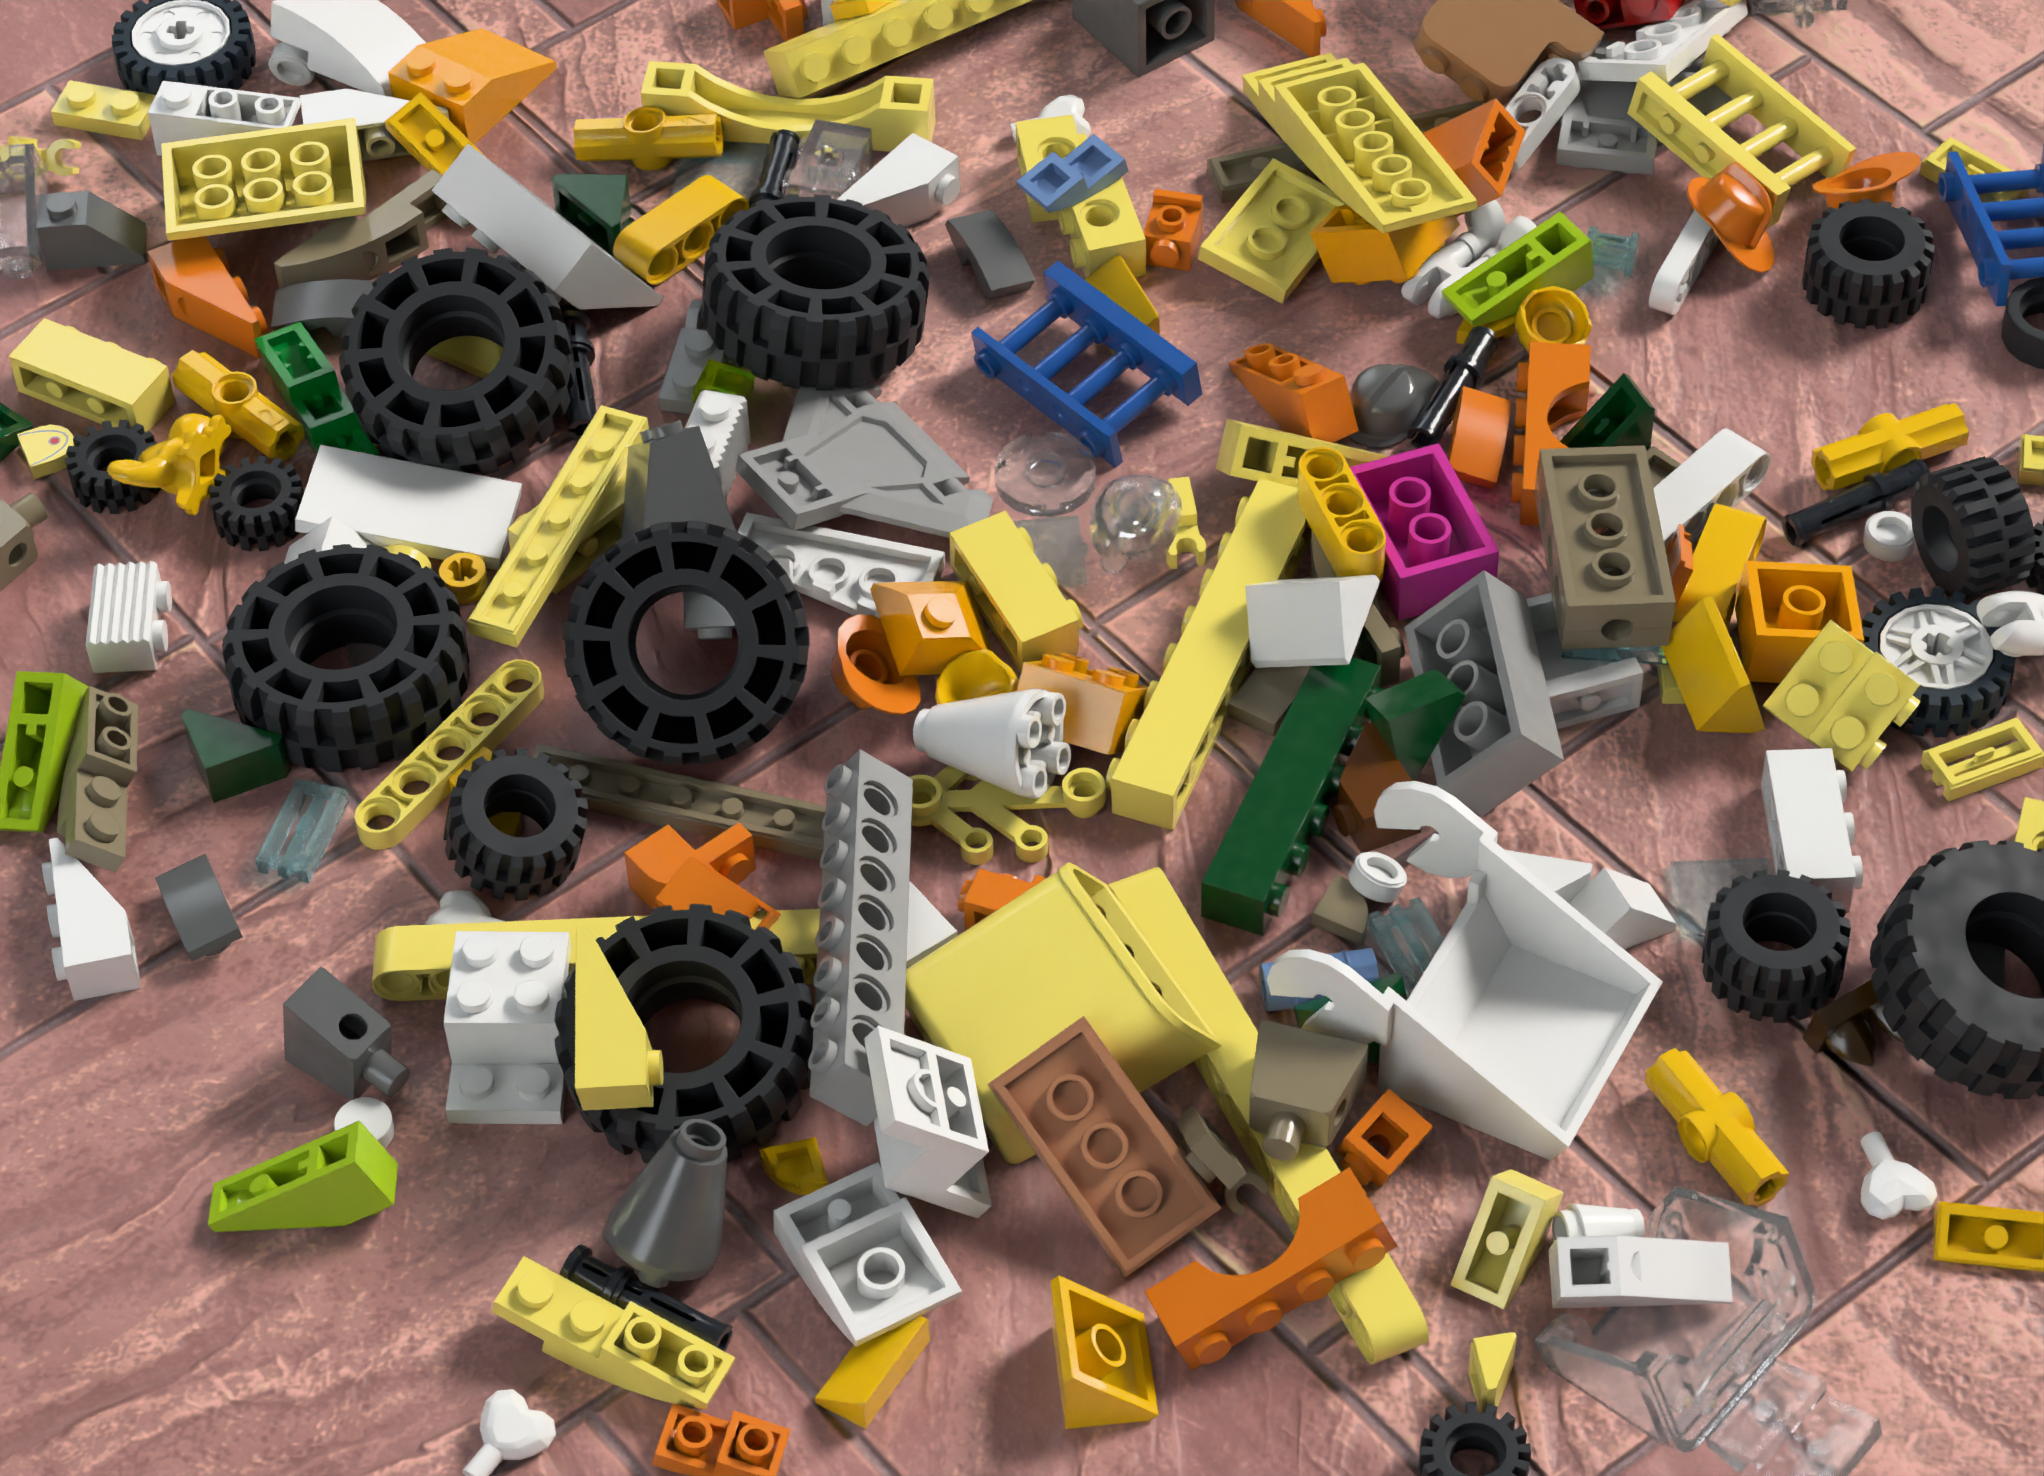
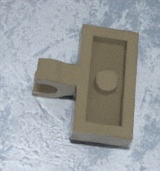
M1193 1105L1176 1120L1184 1136L1178 1144L1187 1154L1185 1158L1208 1183L1215 1177L1221 1180L1223 1183V1197L1228 1207L1234 1213L1242 1216L1247 1211L1242 1202L1236 1198L1237 1189L1241 1185L1253 1184L1263 1195L1269 1191L1262 1175L1257 1170L1245 1165L1238 1158L1231 1144Z

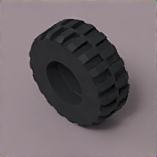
M798 194L785 195L778 200L769 201L765 199L756 202L746 211L739 210L712 236L709 241V248L705 253L701 316L707 327V332L717 348L724 350L727 358L739 368L744 366L749 369L753 376L765 381L771 379L781 382L785 387L799 389L800 386L816 388V391H831L834 387L847 386L848 389L863 386L868 380L873 378L879 380L889 375L896 366L900 367L915 351V346L921 341L924 331L930 272L927 268L926 257L918 243L914 241L910 232L904 226L893 223L889 215L877 209L874 211L863 207L862 203L849 199L842 201L831 199V196L818 194H814V197H799Z
M452 248L433 250V255L419 259L417 255L402 261L401 267L392 273L386 271L372 283L373 289L368 295L364 293L359 297L351 310L354 321H348L342 331L340 342L344 351L339 356L340 373L345 383L347 396L363 432L372 443L380 445L383 454L387 458L465 473L481 472L483 476L499 471L498 466L511 460L515 464L530 455V447L536 442L544 443L555 430L554 418L560 419L564 416L570 403L568 390L575 382V366L572 359L573 349L554 295L547 293L544 282L534 272L525 270L522 273L519 262L504 255H498L497 258L490 257L487 250L466 248V252H453ZM459 336H477L491 340L503 348L501 358L495 368L481 381L469 387L458 390H437L426 387L413 379L414 371L421 358L435 345L447 339Z
M690 520L685 522L668 521L650 525L649 528L624 536L616 541V545L605 554H600L588 567V573L573 592L570 600L572 604L568 620L564 621L563 640H565L566 651L564 664L567 677L571 678L577 694L575 697L579 705L598 725L597 728L610 740L616 741L621 746L627 748V751L635 755L665 764H705L734 756L748 749L772 732L783 717L787 715L805 679L810 646L809 627L807 626L802 599L793 582L779 562L760 545L734 530L707 522ZM696 592L713 598L727 610L737 630L738 652L732 669L719 684L702 693L690 695L677 694L663 689L649 678L638 658L636 637L642 618L657 601L674 593Z
M350 544L332 545L333 549L319 552L313 549L298 554V559L287 564L284 562L277 564L268 570L266 577L261 582L255 581L242 596V605L237 604L226 624L227 633L223 638L222 653L234 706L239 713L242 724L283 735L288 759L295 765L308 769L312 765L323 767L327 772H344L345 768L361 767L363 771L377 768L379 763L393 758L398 761L409 756L415 747L420 745L462 704L461 697L468 689L470 679L468 666L470 659L458 601L454 593L445 587L444 580L427 566L421 568L420 562L407 554L399 552L396 555L388 552L386 548L381 546L367 545L366 548L352 547ZM368 645L384 649L374 659L352 668L331 670L310 665L323 654L345 646Z
M1989 840L1963 843L1959 850L1956 847L1946 848L1931 856L1926 865L1919 866L1912 873L1877 925L1878 934L1872 941L1870 949L1872 968H1876L1871 975L1876 999L1882 1000L1885 1007L1882 1011L1883 1016L1893 1033L1897 1031L1906 1042L1904 1048L1917 1061L1922 1059L1934 1068V1074L1949 1083L1956 1081L1966 1085L1969 1092L1983 1096H1992L1993 1093L2003 1094L2004 1099L2017 1100L2030 1099L2035 1092L2038 1096H2044V849L2041 848L2035 851L2024 848V843L2015 841H1999L1997 845H1990ZM1966 941L1989 942L2015 954L2033 972L2040 985L2043 998L2022 997L1994 984L1980 971L1973 961Z
M690 904L689 910L673 911L672 905L652 909L653 915L637 921L632 916L615 925L617 932L606 940L603 937L596 939L643 1026L654 1014L673 1003L692 999L708 1000L727 1007L739 1017L741 1027L735 1042L720 1059L705 1068L687 1073L663 1071V1085L653 1086V1107L583 1111L575 1090L576 966H574L564 982L568 998H562L558 1001L555 1011L554 1022L559 1032V1035L554 1039L557 1058L573 1102L577 1103L582 1118L594 1133L604 1132L609 1146L624 1155L632 1154L633 1150L640 1152L643 1163L647 1164L672 1132L680 1128L683 1122L689 1119H703L714 1123L724 1132L726 1136L727 1162L742 1157L741 1149L754 1142L757 1146L761 1147L776 1136L774 1126L781 1119L790 1121L802 1105L799 1091L810 1088L811 1069L808 1067V1061L813 1045L811 1017L814 1007L809 987L806 986L802 969L794 955L789 952H783L780 939L768 928L758 927L756 931L752 929L748 916L733 910H727L725 915L714 913L712 905Z

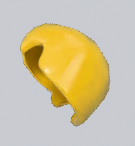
M1556 286L1532 290L1520 304L1515 319L1518 340L1528 352L1530 342L1584 345L1592 329V323L1585 304L1572 291Z
M985 649L966 652L947 664L937 679L935 699L937 704L1016 692L1019 680L1012 668L999 659L994 652Z

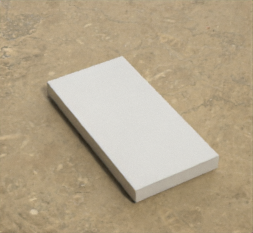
M320 445L295 519V531L309 533L333 515L376 546L405 545L422 552L426 557L442 560L457 553H473L484 561L485 568L499 570L508 542L507 528L514 522L521 498L522 483Z

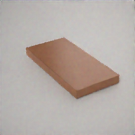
M1084 1016L988 1083L987 1086L1124 1278L1221 1209Z

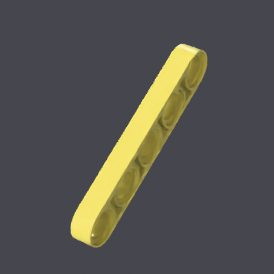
M515 659L501 665L359 804L355 810L354 818L359 839L366 847L374 850H385L399 844L451 793L448 779L483 746L493 751L541 703L544 697V686L539 667L525 659ZM518 679H525L533 683L531 688L520 693H513L505 689L510 682ZM482 713H493L499 716L495 723L488 726H477L471 722L474 717ZM450 746H457L465 750L462 756L454 760H443L437 757L439 751ZM412 781H424L430 784L429 788L421 794L409 795L402 791L403 787ZM379 815H388L395 819L392 825L382 830H374L366 826L369 820Z

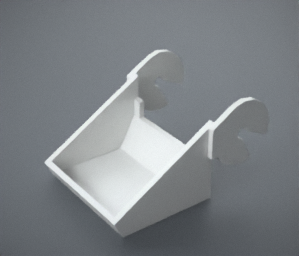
M1418 781L1396 782L1385 789L1377 801L1374 809L1377 828L1420 830L1422 826L1434 828L1439 834L1434 833L1409 855L1406 861L1427 873L1446 878H1461L1472 875L1468 882L1467 903L1407 1001L1389 986L1384 994H1382L1348 965L1331 955L1310 949L1289 950L1276 958L1267 977L1270 994L1274 996L1314 998L1315 995L1321 994L1328 997L1332 1002L1329 1001L1308 1018L1301 1029L1363 1044H1369L1372 1041L1380 1043L1379 1089L1387 1091L1389 1088L1400 1098L1545 1159L1552 1160L1570 1146L1663 981L1497 844L1498 832L1456 797L1438 786Z

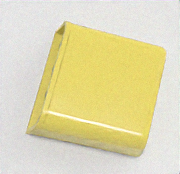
M1070 862L1058 868L1057 872L906 969L905 1007L914 1025L926 1043L971 1058L985 1132L1003 1159L1010 1164H1019L1036 1153L987 1085L1084 1016L1139 1093L1210 1051H1215L1222 1046L1107 884ZM1100 911L1106 914V919ZM1128 950H1130L1132 953H1134V958L1132 957V955L1129 953ZM1156 989H1158V990L1162 993V997L1160 996V994L1157 992Z

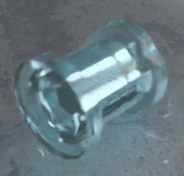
M1590 226L1587 237L1592 243L1593 265L1623 271L1625 277L1632 278L1638 256L1640 233L1632 232L1628 237L1600 232L1599 227Z

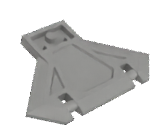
M1601 40L1592 57H1597V59L1605 58V48L1615 42ZM1704 56L1703 58H1696L1691 66L1682 70L1668 85L1672 87L1700 71ZM1577 71L1580 82L1579 94L1556 122V125L1561 128L1556 165L1573 166L1579 169L1594 168L1621 171L1627 174L1641 173L1653 175L1658 139L1627 114L1637 82L1581 80L1580 72ZM1714 84L1687 101L1706 116L1733 99Z
M868 380L863 386L849 389L847 386L834 387L831 391H816V388L800 386L783 441L738 454L735 469L794 531L850 514L950 538V532L988 518L993 499L983 489L968 490L964 486L969 483L970 476L894 402H878L875 399L881 396L882 390L872 380Z

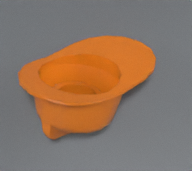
M1912 152L1881 154L1863 160L1833 177L1816 182L1812 185V189L1816 193L1824 194L1828 208L1839 209V203L1850 201L1854 204L1859 203L1860 199H1871L1873 203H1881V200L1891 202L1892 207H1894L1897 182L1917 170L1921 164V159L1919 155Z
M1736 162L1728 165L1712 179L1706 177L1693 178L1687 185V196L1693 208L1711 226L1726 249L1747 269L1757 273L1769 271L1774 264L1775 252L1771 239L1765 231L1772 214L1771 200L1765 188L1743 166Z
M857 614L846 619L838 629L837 649L831 664V675L836 687L857 708L868 710L872 707L892 715H905L913 712L921 701L917 676L899 675L880 618L873 615Z

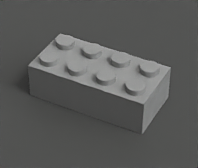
M1483 570L1404 627L1414 677L1435 669L1442 672L1466 695L1431 754L1439 788L1456 797L1471 811L1482 817L1564 761L1530 612L1524 595Z

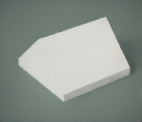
M1376 575L1281 579L1246 585L1251 662L1255 668L1349 665L1378 589L1379 579Z

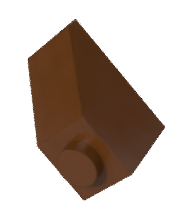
M1373 722L1365 724L1361 730L1339 780L1338 805H1335L1333 808L1334 818L1340 832L1345 837L1351 836L1361 853L1370 852L1421 833V828L1420 830L1377 828L1374 809L1382 792L1396 782L1412 780Z

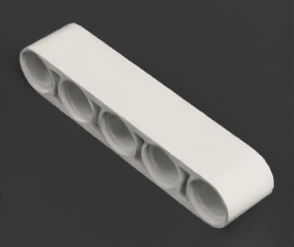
M1728 428L1722 429L1653 489L1665 550H1667L1679 524L1684 526V532L1691 534L1689 541L1693 544L1700 538L1711 510L1716 503L1734 508L1753 492L1769 470L1771 455ZM1605 567L1601 571L1604 573L1610 572L1615 567Z

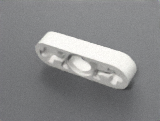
M1552 58L1542 62L1506 106L1505 109L1517 122L1519 117L1527 111L1538 110L1542 112L1540 117L1533 122H1518L1526 133L1510 174L1515 173L1525 164L1579 94L1580 82L1573 63L1568 59Z
M1696 210L1693 211L1656 275L1649 297V307L1671 315H1675L1678 312L1718 242L1719 237Z

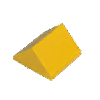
M1712 594L1706 596L1671 630L1669 645L1661 646L1697 731L1754 733L1766 730L1750 681Z
M1058 1275L1050 1281L1052 1331L1065 1429L1150 1421L1157 1417L1159 1414L1144 1313Z

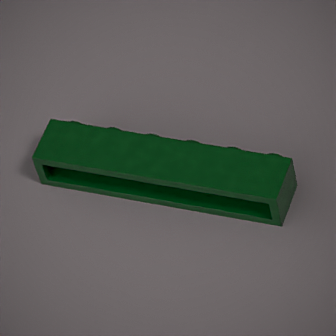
M1352 657L1349 665L1310 667L1201 882V917L1264 936L1272 917L1280 918L1283 915L1290 895V886L1288 885L1293 876L1301 877L1306 868L1310 853V846L1308 844L1312 836L1320 837L1329 816V801L1332 796L1338 798L1339 780L1363 726L1368 724L1370 720L1365 698L1385 690L1380 688L1381 665Z

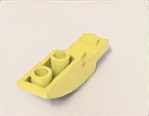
M523 1256L493 1303L492 1313L544 1340L542 1352L580 1371L626 1390L681 1406L705 1410L735 1361L734 1356L630 1301L626 1309L623 1310Z

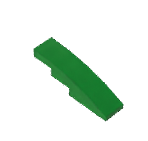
M301 322L254 339L256 348L293 418L303 425L305 438L316 456L320 445L380 456L377 448L363 432L349 399L339 387L335 369Z

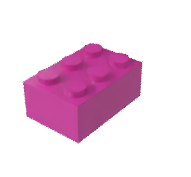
M1439 443L1350 467L1385 531L1384 575L1379 586L1398 621L1422 615L1483 570L1497 578L1499 550Z

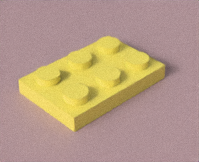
M1273 158L1202 243L1198 260L1283 304L1320 258L1310 232L1336 206H1347V204L1328 186Z

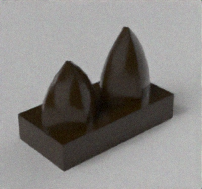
M1872 980L1816 1011L1803 1036V1040L1816 1054L1831 1048L1837 1055L1848 1061L1866 1066H1873L1877 1056V1043L1870 1023L1873 1021L1885 1033L1900 1042L1906 1043L1897 1031L1893 1033L1882 1013L1885 1007L1882 1000L1876 999Z

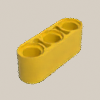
M704 175L624 228L615 240L613 246L614 258L651 285H658L704 255L709 248V241L715 232L723 224L725 225V222L739 210L746 211L750 209L749 202L712 175Z
M1315 447L1305 451L1300 457L1298 464L1297 501L1336 576L1376 575L1381 582L1385 565V531L1345 458L1340 452L1328 447Z
M1717 503L1713 506L1694 550L1693 573L1674 610L1673 622L1679 623L1702 598L1712 594L1728 629L1735 612V604L1745 561H1756L1763 542L1767 517Z

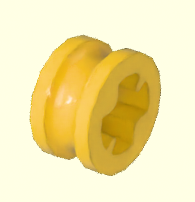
M466 552L457 553L447 557L441 563L439 575L444 580L445 587L454 593L458 604H470L482 598L488 588L485 563L479 556Z

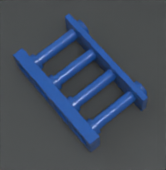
M2044 144L2041 164H2036L2034 169L1968 175L1958 152H1948L1946 170L1940 173L1938 177L1940 200L1948 203L1978 267L1980 285L1988 288L1996 307L2006 306L2009 280L2044 277V257L2009 260L2005 250L2044 247V227L1995 231L1991 222L2044 217V197L1982 203L1978 194L2036 189L2037 193H2042L2044 196Z
M1056 261L1043 272L1048 291L1046 296L1047 302L999 342L980 327L975 328L971 332L976 352L974 361L985 376L990 379L997 377L1077 438L1081 447L1094 458L1100 456L1116 468L1123 462L1117 433L1163 394L1166 396L1172 394L1187 406L1202 395L1198 366L1194 360L1064 264ZM1059 317L1063 319L1069 317L1081 326V328L1033 368L1015 355ZM1103 342L1116 352L1068 393H1065L1050 381L1053 376L1093 343L1101 344ZM1128 368L1131 370L1137 368L1151 378L1102 420L1084 407Z

